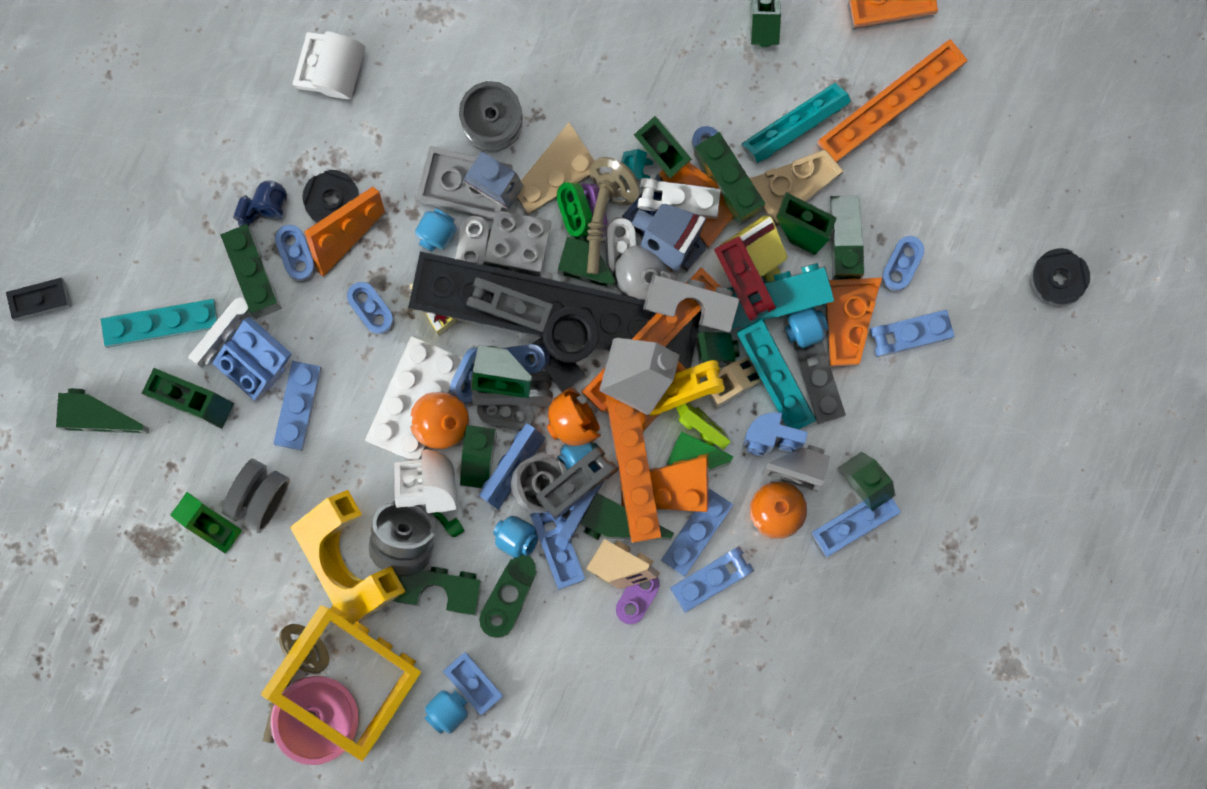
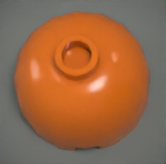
M568 388L553 399L548 410L550 424L547 425V429L555 440L560 439L563 443L570 446H582L601 437V434L597 433L600 430V425L588 403L582 404L577 399L581 394L574 388Z
M444 392L426 393L416 401L410 415L412 416L411 432L416 440L426 447L440 450L454 447L461 442L465 436L466 426L469 425L470 421L468 410L464 403L454 395Z
M772 481L763 485L753 495L750 503V518L754 526L762 535L772 539H785L794 535L804 525L807 517V502L803 493L796 486L785 481Z

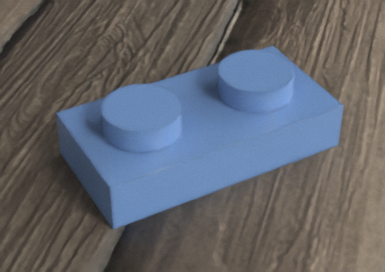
M466 652L443 671L481 716L503 697L502 693Z

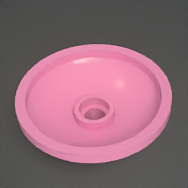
M309 676L293 682L284 689L282 695L306 711L313 712L315 717L353 741L358 727V709L353 696L341 683L324 676ZM274 704L271 714L272 735L279 749L292 760L307 765H319L334 760L345 751Z

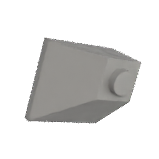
M615 338L612 342L599 391L648 415L673 382L680 355L655 342Z
M808 445L807 449L802 447L767 463L762 475L818 492L823 486L830 456L824 454V449Z

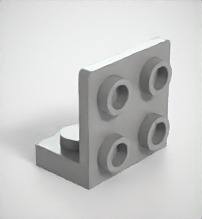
M499 210L496 211L484 265L542 277L543 261L551 229V221Z

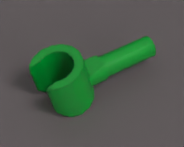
M441 512L431 513L440 521L451 537H456L465 531L457 517L448 521Z

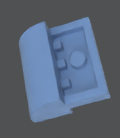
M248 317L243 320L232 339L223 345L212 364L255 401L265 394L285 371L284 366L292 353L256 321Z
M766 413L759 416L750 425L742 446L747 447L748 453L757 456H764V453L770 454L775 443L778 444V449L793 452L795 449L803 447L808 432L780 425L782 413Z

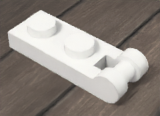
M649 178L641 179L640 188L643 191L642 198L638 199L639 209L657 212L661 204H668L705 218L717 219L720 189L662 182ZM654 192L662 193L661 201L653 200Z
M239 297L232 301L188 356L189 359L201 368L205 364L210 365L219 353L217 349L223 342L227 343L236 333L235 327L240 320L251 316L244 298Z

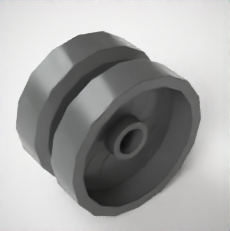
M485 81L470 88L460 102L459 118L465 137L473 146L483 151L497 152L508 148L518 139L522 131L523 114L518 96L510 87L500 82ZM491 114H492L493 117H494V118H487V116H488V115H491Z
M250 459L231 485L222 506V514L234 521L244 517L245 527L256 533H261L277 512L287 492L290 478L278 471H273L267 475V465L256 459Z
M395 501L383 504L375 511L371 522L369 554L374 564L382 570L391 566L396 575H412L422 571L430 563L433 554V541L436 534L435 518L431 513H427L426 508L422 505L396 508Z

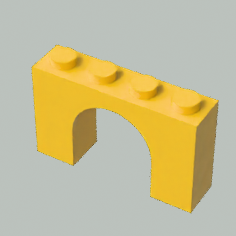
M349 490L326 498L290 528L332 604L345 612L347 615L344 619L353 625L355 621L361 622L369 618L403 594L405 590L391 566L362 580L354 576L344 564L339 547L341 533L348 525L362 516Z

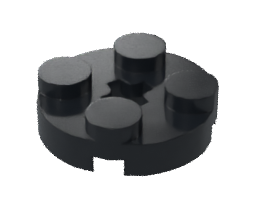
M326 170L324 173L309 179L304 187L302 199L307 214L315 223H318L360 194L358 187L349 175L338 170ZM332 192H336V197L339 201L333 203L332 206L327 205L328 202L324 199L325 195L330 196Z
M1065 248L1052 249L1041 256L1035 262L1031 272V284L1040 301L1053 306H1067L1075 303L1085 293L1090 283V271L1086 261L1072 253L1073 251ZM1057 270H1061L1063 275L1067 274L1068 279L1063 281V285H1060L1058 281L1053 279Z

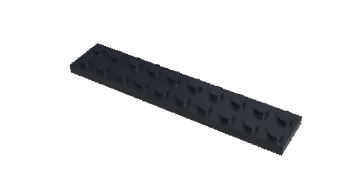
M422 251L419 254L408 309L543 338V332L466 306L468 297H472L475 289L473 287L475 278H481L553 304L548 319L556 311L565 307H578L586 310L595 319L599 328V340L595 349L610 352L613 339H632L656 314L655 312L643 309L645 304L643 299ZM486 291L483 301L491 304L494 294ZM700 311L665 346V348L679 354L678 361L688 369L691 368L701 318ZM575 318L561 320L554 330V340L584 346L588 339V331L585 325Z

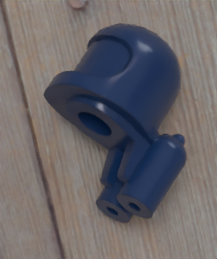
M263 181L257 186L252 200L247 195L239 199L233 219L238 221V226L246 224L250 226V223H253L258 215L282 219L284 215L282 207L287 199L286 189L276 181Z

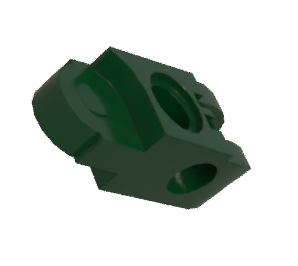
M521 555L520 557L510 559L482 609L479 618L480 627L488 636L503 638L514 629L537 574L536 564L531 557ZM513 586L517 588L518 598L515 601H504L502 593L506 587ZM495 615L502 617L503 621L499 626H494L491 622V618Z

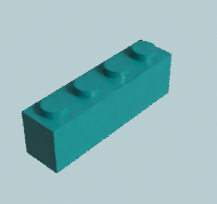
M818 263L801 267L802 273L791 275L790 271H785L773 275L774 280L766 282L764 285L776 309L770 312L766 310L758 314L757 319L750 322L739 300L731 330L750 325L761 318L765 321L833 302L834 296L826 267H819ZM733 287L725 288L727 290L733 291L732 297L738 298ZM757 293L749 297V300L753 305L762 300V298Z

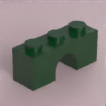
M720 132L695 146V158L708 178L712 177L719 186L724 196V203L739 226L764 211L765 201Z
M246 224L220 234L250 314L255 319L281 310V304L273 283L270 281L261 259V252L250 227Z
M431 566V571L422 570L412 575H396L405 592L391 602L420 606L423 592L428 587L440 586L447 593V611L477 616L483 583L481 580L476 579L477 574L460 571L459 576L448 575V569Z

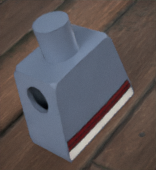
M484 152L479 154L463 180L465 184L507 210L510 209L524 187L515 171Z
M661 204L654 216L639 209L632 225L645 231L641 247L655 253L663 263L679 272L700 237L706 218L668 204Z

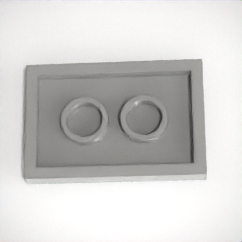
M433 146L429 147L416 197L418 203L494 220L496 211H502L503 206L463 182L466 174L476 161V156ZM502 163V164H504L505 166H507L508 168L513 169V166H512V165L506 164V163Z

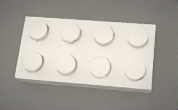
M411 336L365 441L410 461L421 459V450H425L426 446L418 442L411 432V410L416 401L426 393H450L451 381L463 357Z

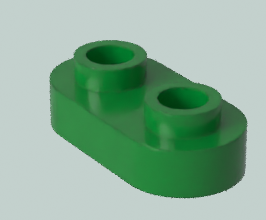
M564 182L558 188L557 203L566 230L571 236L585 237L589 235L587 232L591 228L588 227V224L591 223L593 217L585 192L579 183Z

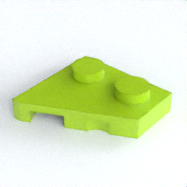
M690 403L676 407L680 415L678 420L687 429L692 430L695 428L701 433L700 437L711 446L716 444L723 450L729 445L731 441L725 430L699 407L695 408Z

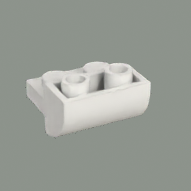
M326 31L325 34L307 32L292 85L301 90L322 92L329 97L351 99L365 46L353 38Z
M421 450L422 459L394 463L396 508L426 504L427 513L456 510L454 467L445 455L433 450Z

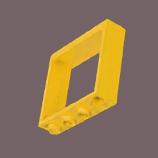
M320 605L260 695L363 762L416 682L421 671L414 667L416 661L403 652L400 656L391 651L393 645L383 638L378 637L377 640L371 638L368 635L370 629L358 621H355L352 625L344 618L347 614L334 605L330 609ZM330 621L404 671L357 743L282 695V692Z

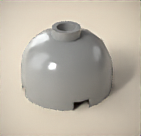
M641 244L628 247L621 257L617 259L614 268V278L617 287L624 295L646 300L652 276H660L661 271L671 274L673 271L655 253L642 248Z
M550 455L531 456L522 461L513 472L511 479L512 495L516 502L527 511L534 513L548 512L538 501L536 495L567 471L562 462L549 457Z

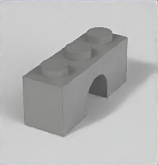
M661 271L660 276H652L643 307L644 310L674 317L678 304L685 298H691L701 308L699 325L730 333L739 303V298L732 297L733 291L720 287L716 288V292L704 289L705 283L689 279L688 284L677 281V275Z

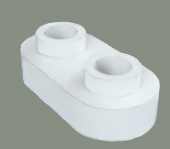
M470 216L462 222L456 259L466 261L465 256L468 253H473L476 257L472 262L484 265L489 228L483 218ZM471 226H478L480 228L479 232L471 234L469 232Z
M622 217L613 218L607 223L605 228L606 263L612 272H614L617 256L622 255L628 247L636 245L635 228L629 220ZM622 226L623 234L616 236L614 233L615 229Z

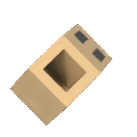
M747 356L722 368L718 375L719 378L723 379L725 389L721 393L708 394L716 409L760 384L762 380L750 357Z
M604 539L586 568L592 574L619 590L655 579L660 574L659 571L652 567L653 560L641 553H638L637 557L630 554L631 548L618 540L613 544Z

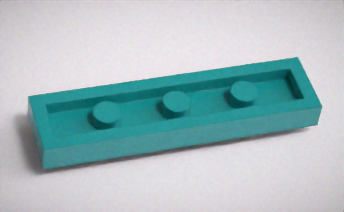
M834 82L741 144L745 152L759 163L769 158L786 144L792 143L809 129L815 128L832 114L841 111L843 107L852 101L849 94Z
M214 299L100 318L104 346L109 348L210 330L218 320L216 302Z
M763 318L738 330L737 335L778 412L782 413L785 425L799 430L815 422L816 418Z

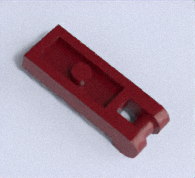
M740 236L714 249L750 322L757 319L758 314L766 310L770 312L776 309ZM759 293L762 300L752 305L749 297Z

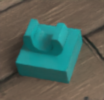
M640 149L623 152L621 162L634 173L637 180L641 181L643 178L650 179L651 176L643 173L644 166H652L654 163L651 159L646 158L647 152Z

